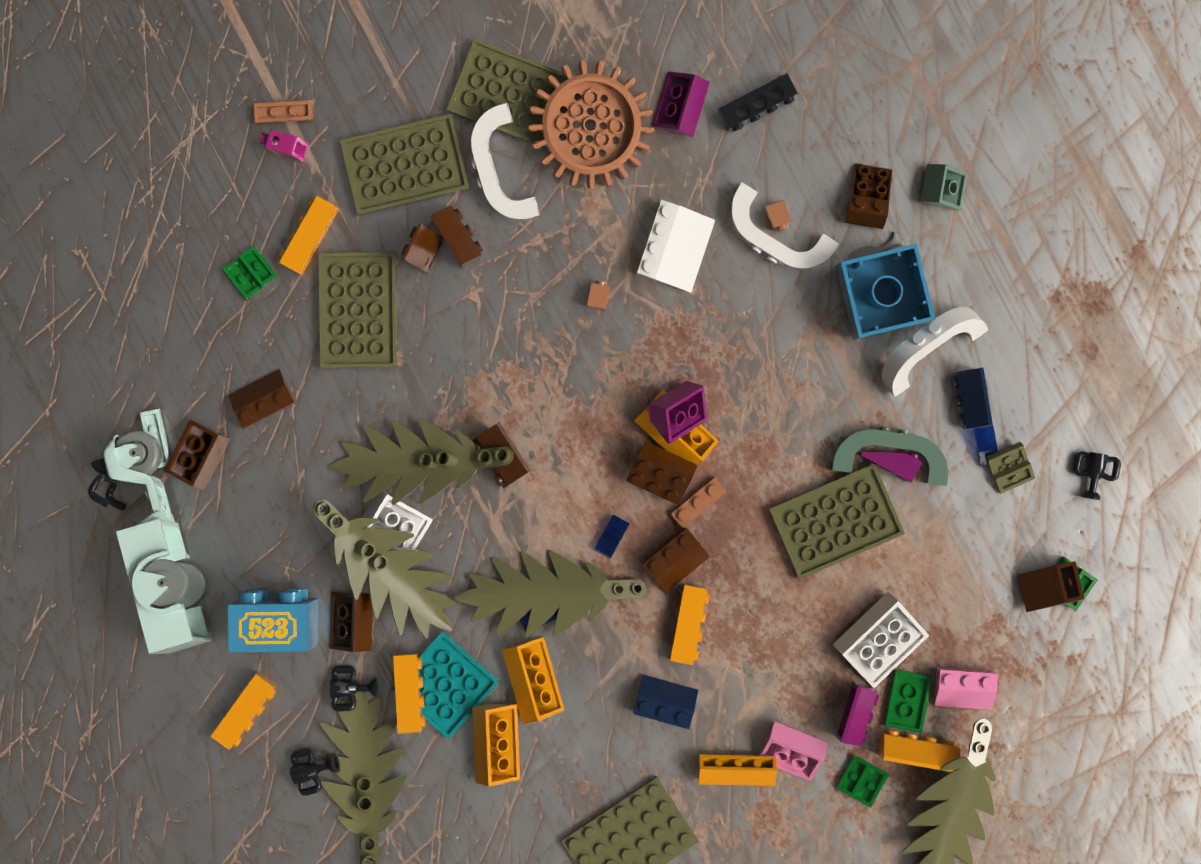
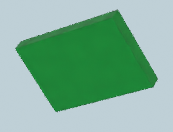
M894 669L884 726L922 733L932 676Z

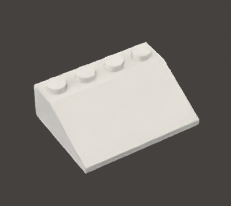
M661 200L637 275L691 293L715 220L679 205Z
M386 491L373 498L363 517L376 518L378 521L365 528L394 529L413 533L414 537L389 551L415 550L433 519L403 501L392 505L394 496Z
M887 592L833 646L875 688L929 635L900 602Z

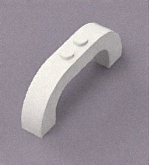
M505 103L489 109L477 121L471 137V148L474 158H471L474 170L477 169L479 177H477L479 188L483 187L485 196L494 209L514 219L532 218L540 215L535 196L524 200H513L503 193L489 149V138L492 132L499 126L513 122L509 105Z
M743 182L740 184L732 200L731 219L739 236L752 245L751 249L758 254L763 252L768 256L767 259L774 264L779 262L788 268L797 270L811 269L819 266L835 252L839 243L825 234L821 235L811 250L796 252L753 225L749 216L750 205L758 192Z
M968 307L954 308L941 314L902 342L890 354L882 369L884 385L896 397L910 387L908 374L919 360L956 334L965 332L972 341L976 340L988 331L987 325Z

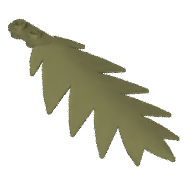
M419 418L418 420L428 444L427 446L407 427L392 419L391 422L401 448L380 432L367 425H363L376 452L358 444L342 442L350 456L329 465L328 468L350 475L342 489L358 486L376 477L363 499L364 503L377 497L400 479L391 503L395 505L420 486L427 478L419 503L422 504L439 494L459 477L460 479L456 485L457 489L465 485L479 468L510 464L513 460V451L507 446L477 449L474 442L459 430H455L460 441L459 443L436 425L423 418Z
M319 499L314 503V515L335 535L333 552L336 564H340L344 551L347 576L354 599L358 600L368 575L374 617L379 618L389 592L393 619L399 635L403 634L408 607L416 626L424 638H428L430 623L450 632L453 630L443 608L454 606L458 603L444 594L425 589L451 579L452 575L436 571L408 570L433 556V552L421 550L389 551L414 537L413 533L394 529L365 528L376 523L378 520L376 518L363 517L348 521L328 500ZM323 505L324 509L322 511H319L320 507ZM336 518V522L332 524L333 519Z
M550 550L548 553L557 575L556 577L533 557L521 552L529 579L505 562L492 557L491 560L504 583L483 575L469 574L477 588L455 596L454 600L477 607L471 618L472 622L487 618L505 608L495 636L509 629L531 609L524 636L528 638L549 620L559 608L552 634L553 637H556L572 626L591 607L588 621H592L601 613L608 600L638 599L643 597L646 593V585L638 579L607 580L597 567L586 562L589 575L585 570L567 558ZM636 585L640 587L639 592H635L634 587ZM617 586L621 587V593L616 592Z
M357 692L355 694L356 707L354 710L338 712L349 732L325 723L320 724L327 736L348 757L337 756L340 763V771L336 774L351 786L321 781V784L336 804L352 818L337 817L347 829L359 834L360 864H367L368 861L380 864L378 832L385 830L397 815L396 812H392L384 816L400 793L407 775L381 782L398 762L405 747L378 756L395 730L397 717L374 730L381 711L383 697L379 695L369 703L365 692ZM339 699L337 704H347ZM319 753V757L324 762H327L330 755ZM369 841L373 843V847L370 849L366 847V843Z
M979 719L974 723L968 756L957 758L941 767L943 771H955L930 785L916 797V800H947L917 815L907 823L909 826H937L924 833L902 850L903 854L931 850L918 864H955L954 854L966 864H973L972 853L965 832L983 841L986 840L983 826L974 806L992 816L995 814L992 795L985 778L986 776L992 781L996 780L991 765L986 761L992 733V724L987 719ZM985 725V730L982 732L981 729ZM979 745H981L980 751L977 750Z

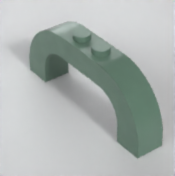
M880 427L879 430L869 429L854 432L840 442L831 461L830 470L852 473L854 456L864 446L876 445L911 450L920 454L926 463L925 483L947 486L948 466L941 450L932 441L921 436L911 435L909 430L899 429L897 433L891 432V428Z

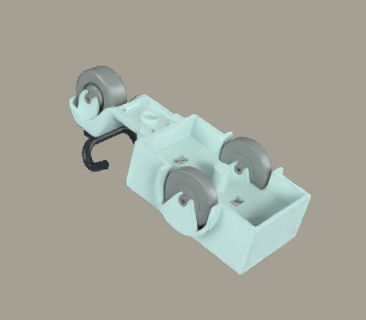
M134 430L123 434L121 437L114 435L103 448V458L91 462L92 468L100 474L91 482L88 488V495L94 502L104 507L110 504L120 511H124L126 505L113 498L117 481L147 486L145 494L148 501H151V515L136 526L117 531L116 534L149 654H170L210 641L202 611L204 610L203 606L185 610V608L196 605L202 599L206 582L203 573L195 565L179 562L190 558L185 550L179 524L174 521L163 482L157 477L150 476V474L156 471L162 460L160 443L151 434ZM103 481L109 482L105 498L96 493V489Z

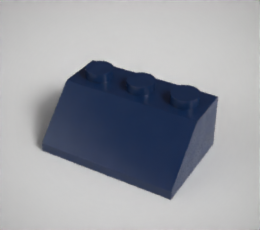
M984 368L954 372L952 384L957 389L955 402L956 406L960 407L961 414H958L960 426L963 425V429L993 425Z
M643 674L633 714L689 729L695 710L698 689Z

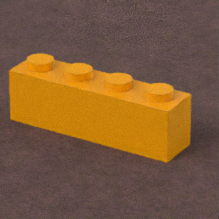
M319 196L310 200L307 206L309 209L307 214L301 216L298 222V230L291 234L288 240L290 242L287 249L284 248L279 256L281 259L279 263L300 275L304 273L339 210L337 206Z
M683 585L670 661L693 665V662L698 660L699 650L696 649L697 642H701L703 631H700V625L705 623L706 612H703L704 604H708L710 593H707V588Z
M418 653L395 654L393 662L398 733L421 732L422 727L426 726L425 715H422L421 708L424 707V696L420 695V688H423V677H419V669H422V657H418Z
M260 672L256 673L210 737L228 750L233 746L237 748L243 740L240 737L244 731L248 732L254 724L252 720L255 715L259 717L265 709L263 704L267 699L270 701L277 691L274 689L277 685Z
M699 754V784L776 786V756Z

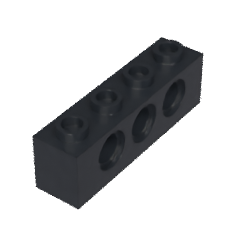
M788 73L720 107L718 112L727 130L733 129L736 132L744 127V123L748 121L753 123L761 119L760 115L763 113L771 114L778 110L777 106L783 103L786 106L794 102L798 93ZM771 92H779L781 98L774 100L771 97ZM761 100L764 107L758 109L754 106L753 102ZM742 108L746 110L747 115L739 117L736 111Z

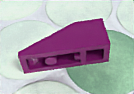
M884 452L859 453V456L912 483L923 463L918 460L919 456L912 452L908 454Z

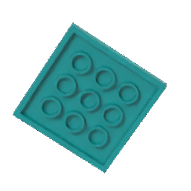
M442 631L420 656L422 657V669H419V677H423V688H420V695L424 696V707L421 708L422 715H425V719L449 740L472 714V707L479 706L500 681Z

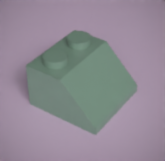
M927 164L920 202L931 206L961 210L968 173L945 164Z

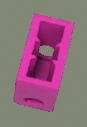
M271 130L269 134L261 133L259 137V144L266 145L265 148L272 153L303 162L308 143L299 137Z

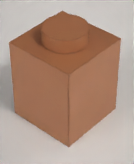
M784 200L764 208L772 230H784L792 222Z
M596 280L595 283H591L587 307L606 310L610 286H607V282Z

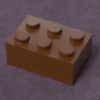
M645 441L626 481L679 505L693 478L697 465Z

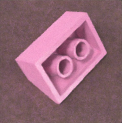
M936 667L934 706L992 710L997 694L998 674L994 671Z
M774 721L759 756H776L778 769L811 781L824 761L828 743Z

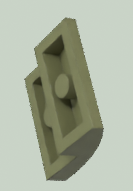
M1021 442L986 457L990 472L1000 494L1035 479L1031 463L1027 459L1024 445Z

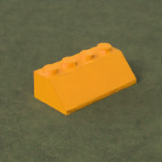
M662 390L654 400H656L657 398H659L667 392ZM648 406L634 420L666 451L697 466L719 442L707 429L699 425L674 442L667 443L651 423Z
M544 637L502 649L522 723L537 722L564 711Z
M484 704L472 707L475 783L490 787L520 780L517 704Z
M887 730V732H882L878 755L886 761L941 770V767L960 758V747L955 745V741L944 740L943 743L936 741L937 738L925 736V739H921L916 734L906 733V736L899 735L898 731Z

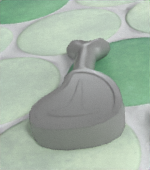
M893 232L891 239L879 247L865 246L854 250L850 254L849 260L888 251L894 246H903L904 240L899 238L896 232Z

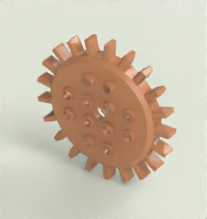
M582 60L578 65L580 75L573 77L570 68L565 65L561 67L562 73L566 78L565 82L560 84L552 75L546 78L548 83L554 88V91L550 95L540 89L535 92L539 98L546 102L543 109L537 106L529 108L530 113L541 116V124H532L527 127V130L531 132L541 131L543 140L534 142L531 147L532 149H539L542 146H546L549 154L543 157L540 163L541 165L548 164L554 158L559 163L558 168L553 174L555 178L560 177L566 168L572 171L570 178L571 186L577 184L579 174L587 175V188L593 189L595 175L602 174L603 182L607 187L612 185L609 171L616 169L622 179H626L628 174L622 166L626 160L636 167L642 164L632 153L635 148L641 151L650 150V146L640 142L639 137L640 133H653L654 128L641 126L640 117H648L653 114V110L645 109L639 111L636 103L643 100L647 94L646 92H640L634 97L630 94L628 89L634 85L636 81L634 77L626 80L624 85L616 81L621 71L619 66L615 67L612 70L611 76L608 77L602 75L604 61H598L595 66V74H588L587 64L585 60ZM575 94L580 95L579 101L574 99ZM602 95L606 96V102L601 101ZM561 107L566 108L565 114L560 112ZM588 108L593 110L592 115L587 114ZM614 110H618V111H619V116H618V117H615V116H614V114H613ZM587 120H592L595 123V128L592 131L587 130L585 127ZM574 121L579 123L578 128L573 127ZM600 123L606 125L604 130L600 129ZM560 134L565 135L564 141L559 139ZM587 135L592 138L590 143L586 141ZM613 137L618 138L617 144L612 142ZM573 148L578 150L577 155L572 154ZM599 150L604 151L605 154L603 157L599 156Z

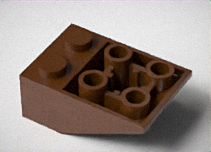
M855 163L845 223L878 229L884 228L889 210L892 169Z
M419 223L417 227H413L410 233L411 241L409 245L405 244L401 254L403 255L402 259L407 264L428 274L444 238Z
M1076 561L1018 575L1026 612L1084 601Z

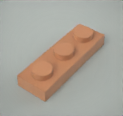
M312 101L254 103L255 123L313 121Z
M714 477L674 510L671 515L684 528L727 491Z

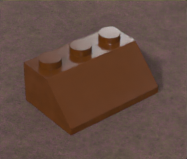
M450 206L431 215V218L463 268L483 257L480 253L483 249L478 241L474 242L471 235H473V232L468 224L464 226L461 222L463 216L458 208L454 210Z
M280 369L228 395L242 429H248L297 403Z
M190 419L164 471L192 487L205 491L230 439Z
M500 422L472 440L477 449L502 446L512 449L513 460L510 464L488 468L494 473L496 483L502 486L503 489L531 471Z
M685 527L645 560L642 565L667 593L710 556Z
M331 591L329 649L348 652L371 651L373 609L370 593L361 592L358 600H356L352 592Z

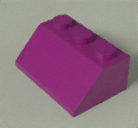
M668 71L652 127L682 136L693 137L710 82L695 74Z
M685 381L648 404L651 423L669 444L708 420L704 386Z
M853 682L836 736L840 742L861 746V743L866 741L868 731L865 730L867 724H870L873 718V713L871 712L873 705L876 706L879 699L876 689Z

